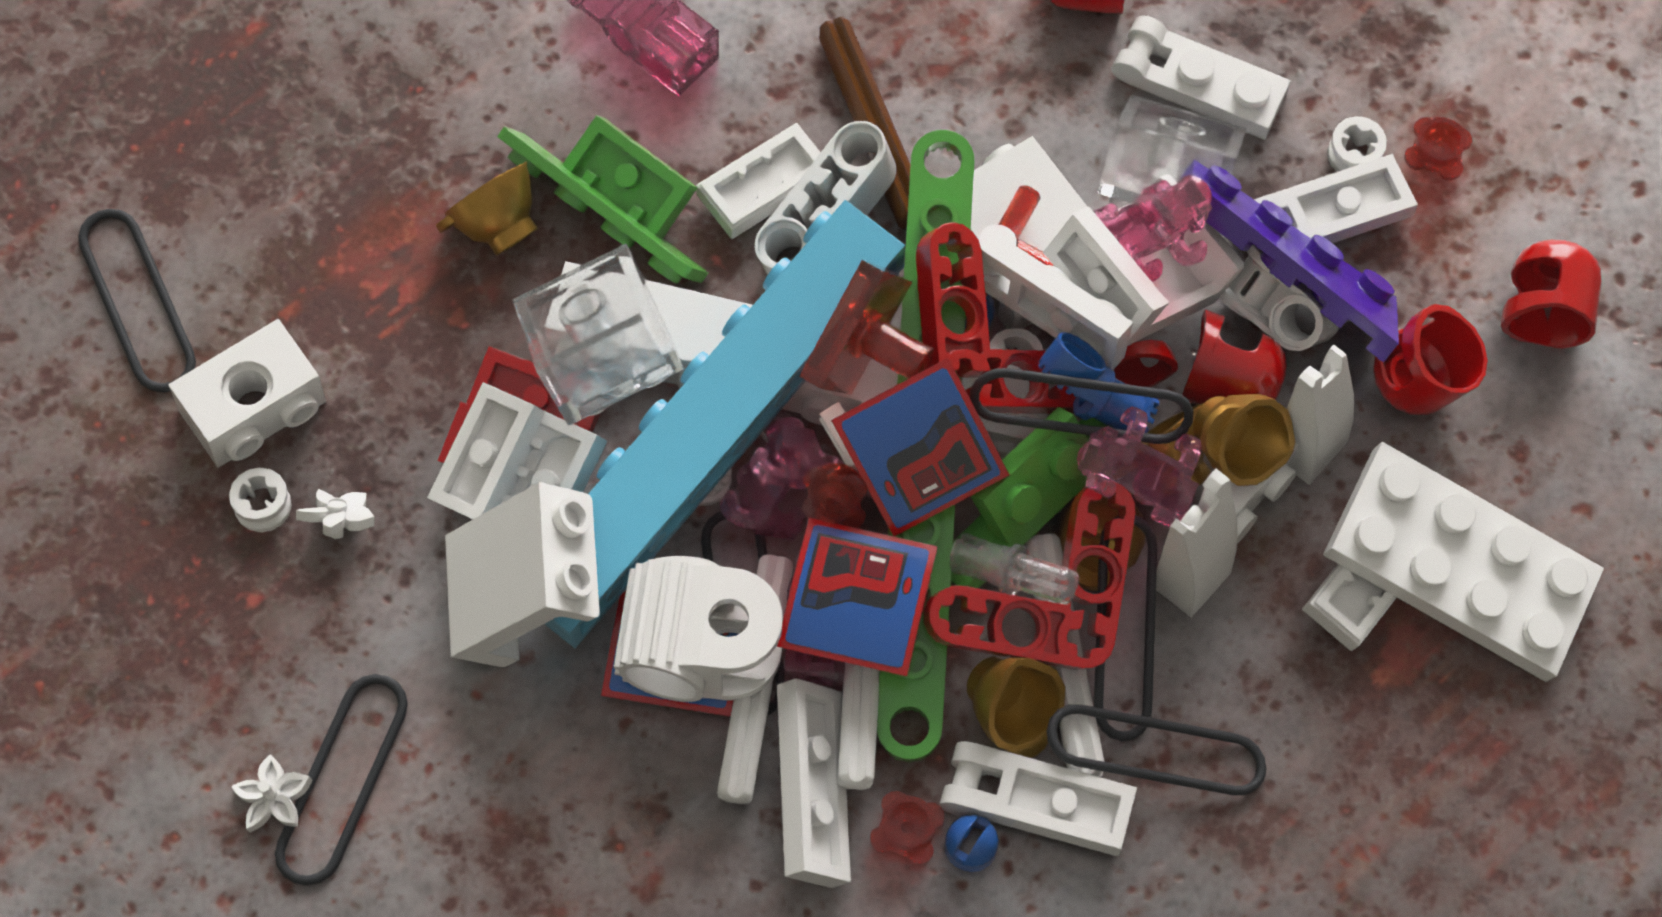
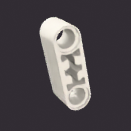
M855 121L840 128L761 227L755 239V252L767 275L778 263L775 262L776 258L783 250L789 247H800L802 249L806 245L803 242L804 235L821 213L827 211L832 215L842 202L847 200L867 216L891 186L896 175V164L883 132L876 125L866 121ZM862 153H877L875 158L867 165H851L852 161Z

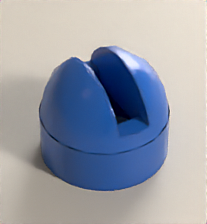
M975 814L962 816L955 820L948 828L945 838L946 856L960 870L966 872L983 870L995 859L999 845L998 833L992 823L984 817ZM972 828H978L983 833L978 838L969 855H967L959 847L967 838Z

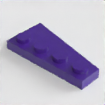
M1194 159L1180 177L1177 200L1239 249L1248 251L1253 244L1262 250L1260 254L1262 262L1273 276L1289 288L1292 285L1299 286L1301 283L1305 284L1311 289L1314 298L1323 306L1320 313L1340 329L1346 321L1353 322L1372 337V341L1366 349L1384 363L1399 344L1397 297L1393 295L1395 291L1390 283L1372 270L1365 269L1361 273L1343 261L1344 255L1326 238L1320 235H1314L1310 238L1293 227L1291 217L1278 205L1268 200H1263L1260 204L1243 193L1240 182L1225 169L1216 165H1212L1208 169Z

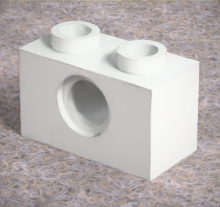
M279 319L168 384L178 411L218 468L230 460L239 461L251 456L262 446L266 438L286 426L296 427L305 423L317 412L318 407L326 402L319 375ZM253 391L265 393V396L255 404L242 405L237 403L246 393Z

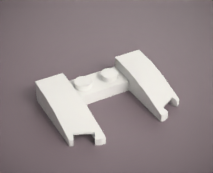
M1335 345L1325 355L1319 372L1309 366L1297 379L1287 406L1296 441L1294 452L1288 462L1266 480L1257 485L1237 486L1230 482V479L1219 470L1215 469L1202 484L1204 490L1199 505L1192 506L1181 521L1175 519L1171 524L1157 567L1156 590L1189 617H1193L1231 574L1237 544L1255 523L1258 516L1252 511L1265 497L1272 502L1276 501L1288 488L1296 475L1310 485L1347 444L1354 420V391L1347 355Z

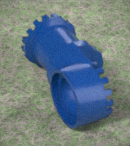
M1060 333L1038 362L1039 368L1043 369L1042 373L1048 374L1050 372L1054 375L1125 384L1115 378V372L1106 366L1103 357L1097 350L1071 333ZM1057 385L1059 389L1064 387L1063 385ZM1067 386L1068 389L1065 391L1069 395L1073 393L1075 397L1073 412L1077 417L1083 420L1094 418L1113 429L1147 433L1149 428L1146 423H1154L1155 419L1151 418L1150 415H1156L1158 411L1156 407L1160 405L1157 400L1158 398ZM1121 440L1127 444H1131L1132 442L1129 440Z

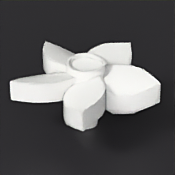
M318 489L316 492V508L296 510V520L323 522V534L334 539L343 537L344 527L349 531H361L374 526V516L366 508V493L351 492L339 498Z
M270 754L259 766L258 777L260 782L245 780L231 786L242 800L252 803L246 815V830L251 833L263 826L271 814L283 825L298 827V813L292 801L303 796L313 780L301 773L290 772L284 774L281 765Z

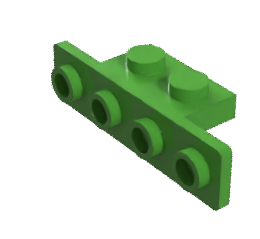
M598 115L595 116L564 163L521 132L504 126L497 137L512 148V151L507 156L509 160L517 166L527 161L529 174L536 178L543 171L559 183L554 193L560 199L582 213L590 207L604 217L606 220L601 225V229L609 236L628 248H631L637 242L653 254L648 264L658 273L676 284L683 277L702 283L708 275L704 268L663 238L698 187L607 119Z
M1060 407L1045 419L1111 428L1094 418L1088 420L1081 419L1078 422L1074 414ZM1035 428L1002 460L1009 476L970 496L981 515L953 541L950 586L979 588L987 582L1031 537L1035 536L1056 513L1074 498L1116 456L1120 455L1129 444L1120 439Z

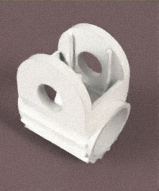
M669 556L648 560L642 564L636 563L635 569H629L614 663L615 675L621 676L623 682H628L644 692L674 701L694 702L702 698L739 700L750 697L761 691L771 682L780 666L782 648L777 647L782 632L783 617L779 599L772 587L756 574L743 569L722 567L703 558ZM732 632L739 635L733 637H724L720 634Z

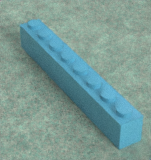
M844 200L832 215L824 211L814 220L804 235L803 242L806 245L792 261L785 257L772 268L763 283V288L766 291L751 308L744 304L731 315L723 327L722 335L725 338L710 355L703 351L689 363L680 379V382L684 385L668 403L663 399L657 401L641 420L638 429L642 433L626 451L621 447L615 449L599 468L596 477L600 481L588 493L593 503L599 616L588 622L568 617H557L545 623L547 627L573 648H576L626 590L629 569H635L636 563L642 564L656 556L904 268L905 244L847 200Z

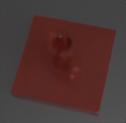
M861 260L799 377L823 390L852 394L871 359L907 379L926 370L934 355V349L890 325L912 281L890 269Z

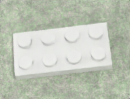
M1381 442L1372 450L1323 553V556L1545 682L1558 675L1604 569L1384 442Z

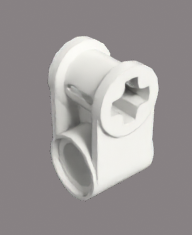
M1253 244L1247 251L1249 256L1244 262V269L1219 297L1222 302L1240 316L1250 320L1288 350L1301 351L1330 340L1337 333L1339 327L1320 313L1323 306L1314 298L1311 289L1303 283L1299 286L1292 285L1290 288L1270 273V270L1260 258L1262 250ZM1299 304L1309 307L1314 314L1316 322L1315 329L1311 335L1303 333L1296 325L1295 311Z

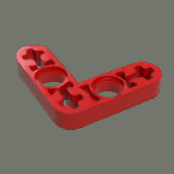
M951 222L943 224L923 236L916 248V269L925 370L949 358L954 370H957L958 376L962 378H978L985 372L996 368H1007L1009 365L1017 366L1025 371L1042 373L1043 369L1039 368L1038 362L1046 350L990 349L982 250L974 232L963 224ZM946 244L948 251L957 253L958 262L951 265L950 258L940 256V246ZM949 279V285L960 282L962 286L957 285L942 289L940 284ZM945 301L955 302L965 312L967 324L963 334L953 333L943 323L941 309ZM1004 378L989 381L982 387L979 393V400L987 410L995 413L1051 414L1058 407L1074 413L1073 402L1075 397L1073 393L1069 395L1065 392L1068 389L1067 386H1064L1062 389H1059L1057 386L1049 389V383L1029 381L1028 394L1024 399L1018 398L1009 392ZM971 387L968 388V389H966V392H967L969 398H970V389H971Z
M1099 481L1083 488L1075 496L1070 510L1056 603L968 586H950L934 593L926 603L923 611V621L928 634L936 642L948 647L1008 658H1032L1046 665L1072 670H1086L1103 664L1110 657L1116 641L1135 521V502L1131 493L1123 485L1114 481ZM1103 494L1108 496V506L1118 510L1119 515L1118 519L1110 520L1103 526V529L1105 528L1104 540L1115 541L1114 550L1103 545H1081L1082 536L1090 539L1097 534L1098 516L1088 513V505L1101 500ZM1086 557H1095L1107 564L1109 582L1106 589L1099 594H1091L1084 591L1076 579L1078 564ZM957 598L961 600V611L981 616L987 614L986 602L994 604L995 607L987 622L989 642L980 640V636L985 628L984 626L966 624L958 627L956 635L950 633L949 621L939 618L940 608L951 606L954 599ZM1073 600L1082 605L1105 603L1107 606L1106 615L1104 616L1098 612L1089 614L1087 626L1088 635L1100 637V645L1098 648L1085 650L1081 658L1077 656V645L1067 642L1068 632L1081 628L1084 610L1072 611L1071 601ZM1013 609H1021L1028 612L1036 624L1034 639L1027 646L1017 647L1010 644L1002 632L1004 617Z

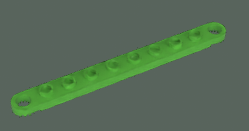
M935 130L925 134L917 141L911 154L897 385L925 370L916 269L917 245L923 236L946 223L955 222L963 224L971 230L974 153L971 145L963 136L950 130ZM937 148L939 150L947 148V151L952 150L953 154L958 155L961 166L954 175L947 178H938L930 174L925 168V157H928L930 152L936 151ZM946 244L939 247L940 256L950 258L951 265L958 262L957 253L948 251ZM949 279L940 284L942 289L957 285L962 286L960 282L949 285ZM945 301L941 309L943 323L953 333L963 334L966 320L965 312L955 302ZM955 505L895 536L938 546L926 603L934 593L951 585ZM888 527V535L893 536ZM949 606L940 608L939 618L949 621ZM923 611L908 676L880 671L878 741L888 755L895 758V760L907 763L921 761L932 754L940 742L943 727L947 646L936 642L928 634L923 621ZM904 710L919 712L928 723V735L921 743L914 746H905L898 743L890 732L892 719L896 714Z

